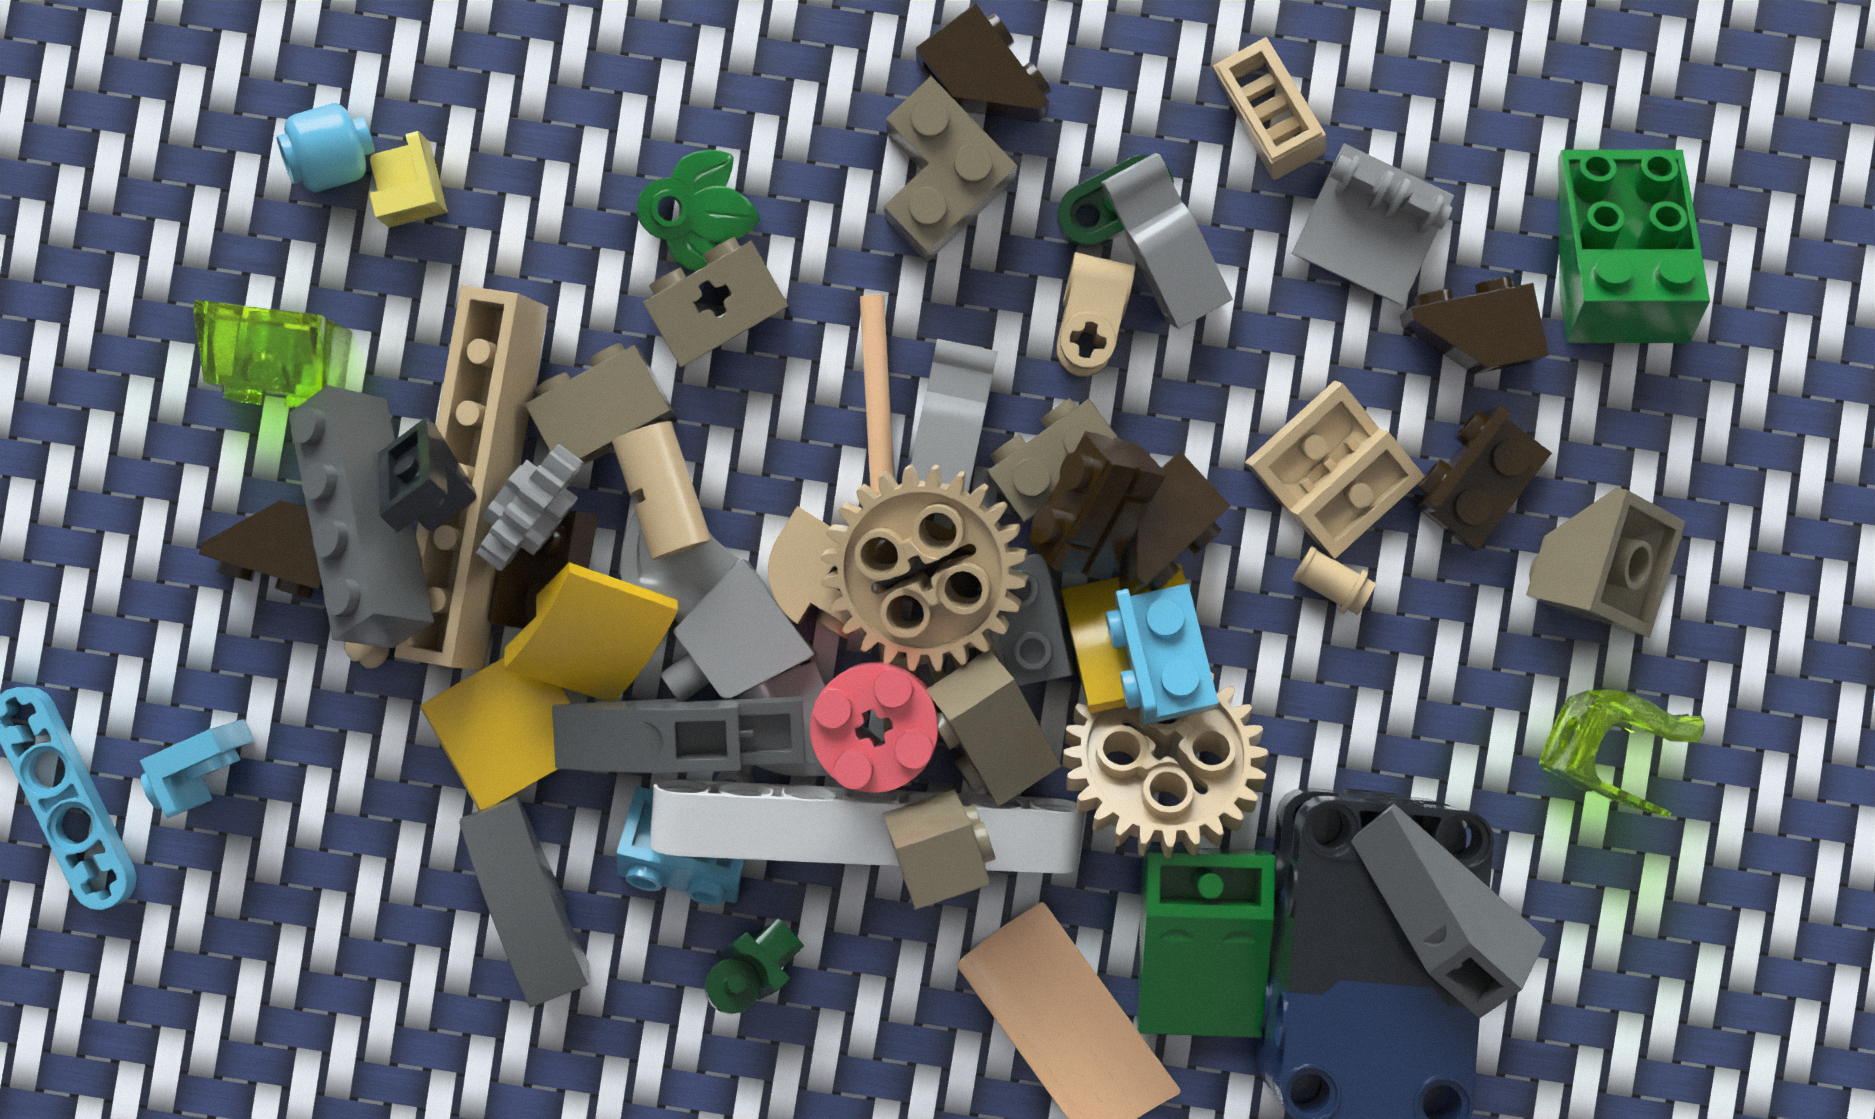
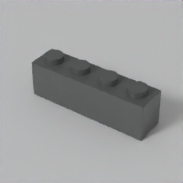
M327 385L288 413L332 638L335 641L394 648L434 623L413 521L399 532H396L379 516L378 452L395 440L387 399Z

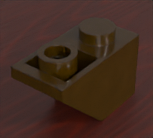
M976 3L916 47V62L927 77L932 76L965 112L1030 122H1039L1047 116L1050 102L1046 95L1051 92L1047 81L1033 63L1028 62L1022 66L1009 48L1014 44V40L1007 27L994 13L986 17Z
M1511 276L1476 284V294L1453 299L1452 289L1437 290L1415 297L1416 306L1409 308L1400 315L1402 328L1474 375L1534 363L1549 356L1534 283L1514 286Z
M1181 451L1161 467L1167 473L1119 560V590L1128 588L1130 596L1134 595L1144 586L1152 592L1159 590L1180 570L1173 560L1187 547L1195 555L1222 531L1215 520L1231 506Z
M279 500L202 542L199 555L219 560L216 572L253 581L255 571L277 577L275 589L310 599L312 598L314 588L323 590L316 552L313 546L307 506Z

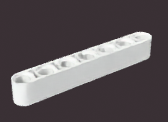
M686 779L662 780L656 782L653 788L650 848L658 853L673 856L899 866L882 813L944 792L890 790L869 793L845 787ZM957 793L964 808L975 805L980 821L986 827L995 855V860L984 863L986 870L1036 873H1070L1078 870L1084 812L1078 813L1076 810L1077 802L1058 798L1015 796L998 807L990 795Z

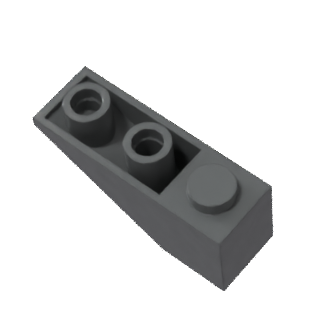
M1395 804L1391 805L1354 835L1351 840L1353 846L1430 976L1479 1019L1523 989L1546 940L1538 930Z

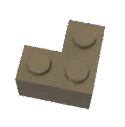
M932 76L886 118L887 134L922 171L884 206L885 220L927 263L1015 180L1017 170L1015 162Z

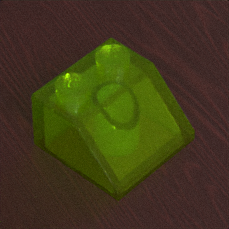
M195 300L193 313L204 383L224 389V400L261 404L262 394L284 396V407L295 409L327 385L345 389L352 331L322 315Z

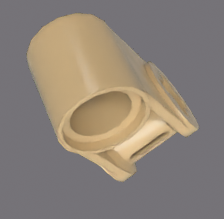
M1074 253L1063 300L1065 309L1056 348L1059 363L1068 373L1077 377H1089L1099 373L1106 366L1115 349L1121 319L1124 318L1134 278V265ZM1082 332L1092 334V345L1101 348L1094 349L1090 358L1079 356V345L1072 343L1079 340Z

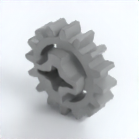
M558 444L538 467L528 460L523 465H520L482 515V518L490 523L492 527L489 530V534L479 545L476 554L499 571H502L512 561L520 548L525 549L534 556L538 549H541L577 501L578 497L568 491L567 488L584 462Z

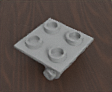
M1344 143L1291 254L1402 306L1438 230H1442L1451 214L1453 207L1450 204L1455 195Z

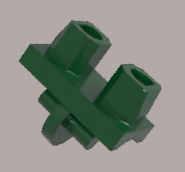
M779 918L771 925L765 926L754 938L748 932H745L730 942L718 954L722 961L713 966L707 974L704 987L708 1001L715 1009L722 1013L737 1014L752 1007L757 999L760 1000L777 992L790 979L781 968L804 947L803 943Z

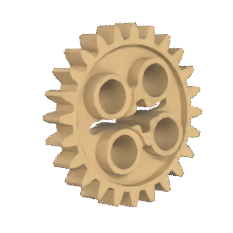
M913 464L908 465L903 471L902 484L900 485L897 484L894 477L888 471H885L878 477L880 494L866 484H863L856 491L858 500L863 508L845 502L838 510L849 526L832 524L827 530L826 535L838 543L840 547L826 549L822 553L821 561L836 566L837 571L826 575L821 584L822 587L840 589L841 592L828 608L830 612L848 609L852 615L842 629L844 634L862 628L867 633L862 642V651L866 652L877 642L885 645V664H889L895 658L898 651L907 654V664L910 671L916 669L922 655H929L935 671H941L945 663L946 652L951 651L961 665L966 664L969 658V642L984 653L989 650L992 642L986 630L987 628L1003 635L1006 633L1010 624L999 610L1018 612L1022 601L1016 595L1009 592L1008 589L1025 587L1028 576L1011 569V566L1023 562L1028 554L1027 549L1009 547L1008 542L1018 535L1021 528L1019 524L1000 526L998 520L1008 505L1005 502H1001L987 508L982 503L989 487L985 483L976 488L971 494L964 491L965 472L960 471L954 477L950 485L942 483L940 465L936 464L931 468L926 481H920ZM932 513H942L950 517L956 526V537L948 541H940L931 537L925 527L926 516ZM876 537L886 538L891 541L897 548V562L885 565L873 560L869 554L868 541ZM973 544L976 547V552L972 555L961 556L940 564L931 580H929L925 572H919L882 592H877L873 588V583L877 581L891 579L907 573L918 559V555L924 564H928L949 555L964 545ZM961 571L972 573L981 582L982 594L974 598L961 597L951 587V575ZM907 595L917 599L923 607L924 617L913 622L902 619L894 610V598Z
M1229 686L1216 693L1219 703L1217 709L1178 717L1171 724L1165 725L1155 722L1143 725L1139 707L1128 709L1127 706L1089 714L1087 705L1077 704L1073 719L1077 725H1069L1066 728L1065 743L1071 747L1064 749L1062 760L1063 767L1073 769L1067 774V790L1082 791L1077 797L1076 810L1078 813L1093 809L1097 810L1092 827L1095 832L1106 828L1110 824L1115 826L1114 845L1116 846L1124 843L1130 835L1137 837L1138 854L1142 856L1145 855L1152 841L1160 842L1165 858H1171L1175 842L1181 841L1192 856L1197 855L1200 836L1202 835L1216 847L1221 845L1224 834L1222 825L1235 832L1241 829L1244 818L1241 811L1253 813L1258 800V796L1253 791H1262L1266 778V773L1259 770V768L1265 766L1268 750L1256 747L1260 743L1263 728L1258 725L1245 726L1250 718L1251 705L1246 704L1232 708L1231 703L1235 688ZM1130 723L1136 728V730L1130 726H1124L1123 724ZM1115 751L1125 752L1132 756L1135 761L1127 765H1118L1109 761L1106 755ZM1203 751L1213 752L1223 762L1217 765L1204 764L1196 758L1195 754ZM1194 787L1199 790H1205L1207 791V793L1199 794L1196 790H1194ZM1157 792H1170L1176 795L1181 803L1171 807L1163 806L1157 803L1152 795Z

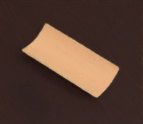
M1038 903L1001 927L957 962L958 969L1067 1119H1138L1158 1105L1180 1094L1181 1090L1045 903Z

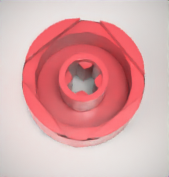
M884 661L864 662L839 674L822 690L814 703L811 714V742L820 764L843 787L862 792H886L909 783L928 764L939 741L938 710L927 690L930 686L913 671L895 663L885 664ZM867 710H874L878 718H890L892 726L884 733L885 741H878L874 734L865 735L862 731L861 725L869 719Z

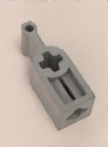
M1154 153L1101 182L1124 228L1125 237L1166 322L1180 329L1233 300L1203 235L1190 211L1181 201L1160 154Z
M937 339L910 464L914 465L920 481H926L931 468L936 464L940 465L942 483L949 485L960 471L965 472L964 491L969 492L998 351Z

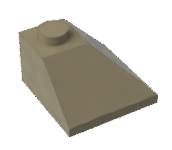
M1615 488L1544 536L1539 554L1534 558L1530 567V583L1526 596L1557 610L1650 638L1686 521L1629 490Z

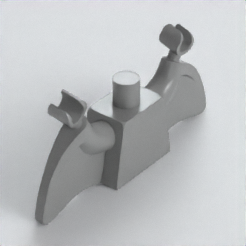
M634 511L621 551V580L678 600V612L674 620L679 625L673 632L688 653L660 673L669 689L680 702H685L709 683L713 685L723 700L803 696L805 763L757 766L789 776L830 775L817 759L810 736V720L814 703L826 685L815 661L796 667L817 654L796 624L778 606L772 592L749 561L742 559L737 563L739 558L716 540L710 532L711 541L669 557L652 560L636 512ZM861 725L862 731L865 735L874 734L864 725ZM756 765L742 766L741 771H721L714 781L732 779L736 782L754 783L752 771Z

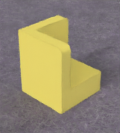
M419 131L406 134L408 145L379 152L370 157L377 187L376 192L369 193L375 217L389 228L448 213L431 144Z

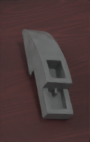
M803 696L679 702L678 699L553 704L552 706L555 767L559 769L602 772L676 773L741 771L742 766L805 763Z

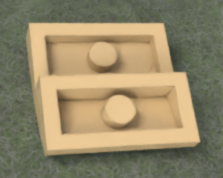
M1333 381L1244 462L1294 520L1333 559H1336L1425 478L1424 474L1388 431L1380 429L1346 386L1337 381Z

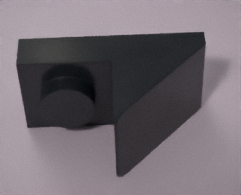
M425 417L378 452L379 516L396 532H399L415 519L425 529L429 531L435 530L476 499L474 487L438 428L428 417Z

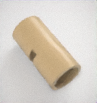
M666 421L645 426L613 439L612 444L629 494L636 495L639 502L634 506L651 559L657 560L710 542L711 537L672 422Z

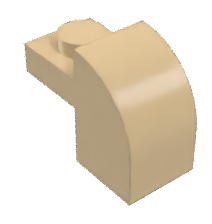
M797 506L777 537L770 553L768 579L771 592L781 610L795 623L801 624L814 604L822 609L816 621L848 640L852 632L844 634L842 629L852 615L848 609L830 612L828 608L841 592L837 589L822 587L821 584L825 576L836 569V566L821 561V555L826 549L840 547V545L826 535L827 530L830 528L829 525ZM862 628L855 630L863 636L867 634Z

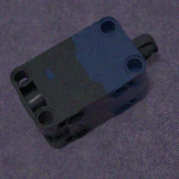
M1298 788L1286 793L1279 801L1276 810L1274 845L1271 853L1275 856L1274 921L1265 1010L1262 1025L1259 1027L1263 1031L1262 1037H1258L1256 1065L1264 1082L1287 1113L1294 1119H1471L1474 1109L1473 1100L1480 1019L1428 974L1351 840L1354 835L1391 805L1395 804L1490 888L1494 837L1490 825L1479 814L1451 807L1448 804L1428 798L1400 796L1397 793L1359 789L1338 791ZM1304 802V804L1297 811L1296 818L1293 824L1294 811L1300 804ZM1463 821L1467 823L1471 830V841L1467 848V834Z

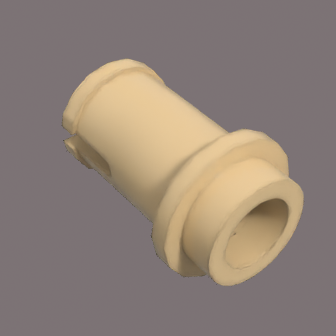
M1313 546L1308 550L1292 578L1293 581L1304 584L1340 605L1338 612L1342 614L1349 610L1359 615L1376 585L1375 582L1366 578L1368 571L1362 569L1360 573H1357L1317 551V548Z

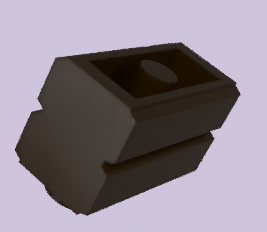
M1085 431L1075 451L1068 454L1063 460L1060 468V479L1047 504L1036 511L1031 525L1032 532L1028 539L1046 562L1055 570L1077 575L1081 572L1087 577L1108 581L1167 473L1137 443L1117 438L1112 440L1108 436Z

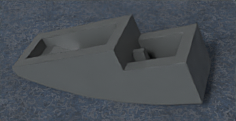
M513 797L460 818L459 824L484 899L529 1008L587 986L589 979L588 960L566 914V900L519 797Z

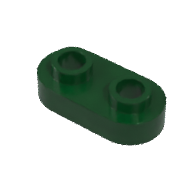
M1150 155L1130 157L1071 188L1063 196L1057 212V224L1063 237L1077 247L1094 248L1123 234L1124 228L1101 182ZM1166 165L1169 172V176L1174 184L1173 175L1168 166ZM1083 208L1093 209L1098 215L1099 222L1091 228L1082 227L1076 220V213Z

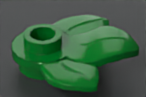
M721 150L699 151L683 157L674 168L670 178H661L649 183L642 190L637 201V216L642 227L650 235L666 241L674 261L680 266L695 272L708 265L703 257L704 253L718 246V243L725 242L732 237L738 239L745 236L760 221L759 213L752 203L736 190L726 187L732 172L734 157L732 154ZM664 197H671L679 204V214L672 221L662 219L658 213V203Z

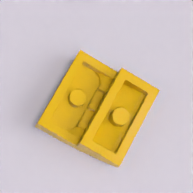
M569 562L536 595V617L504 648V669L607 702H614L636 679L660 645L678 612V600Z
M1181 563L1176 564L1180 570L1159 590L1187 584ZM1119 577L1110 578L1108 581L1101 580L1061 589L1062 603L1075 649L1077 668L1089 714L1127 706L1120 672L1130 670L1124 647L1113 649L1105 612L1115 610V591L1119 590ZM1144 586L1134 595L1147 593L1150 591Z
M504 657L420 705V709L478 811L503 802L559 769L555 767L552 706L553 704L571 703L562 687L504 669Z

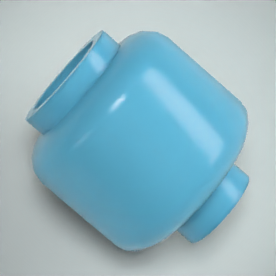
M331 103L290 116L285 122V134L276 137L279 151L291 182L295 184L302 181L303 185L314 193L361 179L366 172L365 155L375 153L373 140L364 118L352 120L348 111L338 103Z

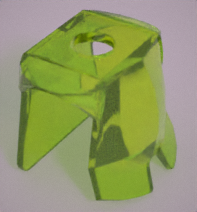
M1613 689L1587 690L1570 696L1563 705L1549 734L1539 761L1540 766L1597 798L1670 817L1672 812L1601 781L1595 769L1596 754L1602 739L1613 725L1631 733H1653L1673 742H1700L1705 731L1703 716H1689V713L1672 715L1640 696ZM1576 727L1575 733H1574V735H1573V737H1572L1570 743L1568 744V740H1569V738H1570V735H1571L1572 731L1574 730V728Z

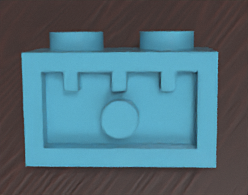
M1189 584L1130 596L1128 588L1115 591V610L1105 612L1113 649L1124 647L1130 670L1120 672L1127 708L1139 707L1143 725L1217 709L1219 703Z
M241 719L211 728L140 760L145 774L141 776L142 787L152 806L156 809L162 808L166 818H170L211 801L212 796L203 775L211 774L241 760L236 749L254 741L245 720Z
M636 786L616 853L617 875L626 878L630 885L642 890L658 891L662 887L684 891L690 899L702 904L719 905L723 901L736 903L746 859L673 856L653 851L650 848L653 790Z

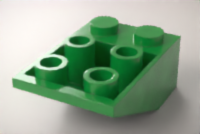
M1561 150L1558 156L1559 292L1567 343H1690L1710 303V296L1683 150Z
M1150 846L1145 855L1142 856L1137 1031L1140 1034L1262 1037L1263 1029H1259V1027L1262 1025L1265 1010L1274 921L1275 856L1266 850L1198 848L1197 855L1192 856L1186 847H1174L1171 858H1165L1161 846Z

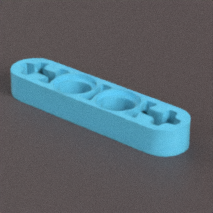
M16 687L5 690L0 694V744L74 896L81 904L90 909L102 910L122 904L130 898L136 887L137 876L134 865L54 701L46 692L39 688ZM17 701L21 705L33 704L36 713L28 718L29 725L35 736H43L49 733L51 742L34 745L25 751L23 743L32 742L35 739L27 725L15 726L12 722L11 716L19 711ZM47 752L58 755L65 765L63 780L53 788L43 785L38 780L35 771L39 758ZM72 808H81L91 817L92 832L82 843L68 839L63 831V818ZM101 843L103 844L105 852L93 855L102 872L113 870L116 874L117 880L109 885L111 896L106 889L95 891L91 881L99 876V871L93 858L79 862L76 853L92 850Z

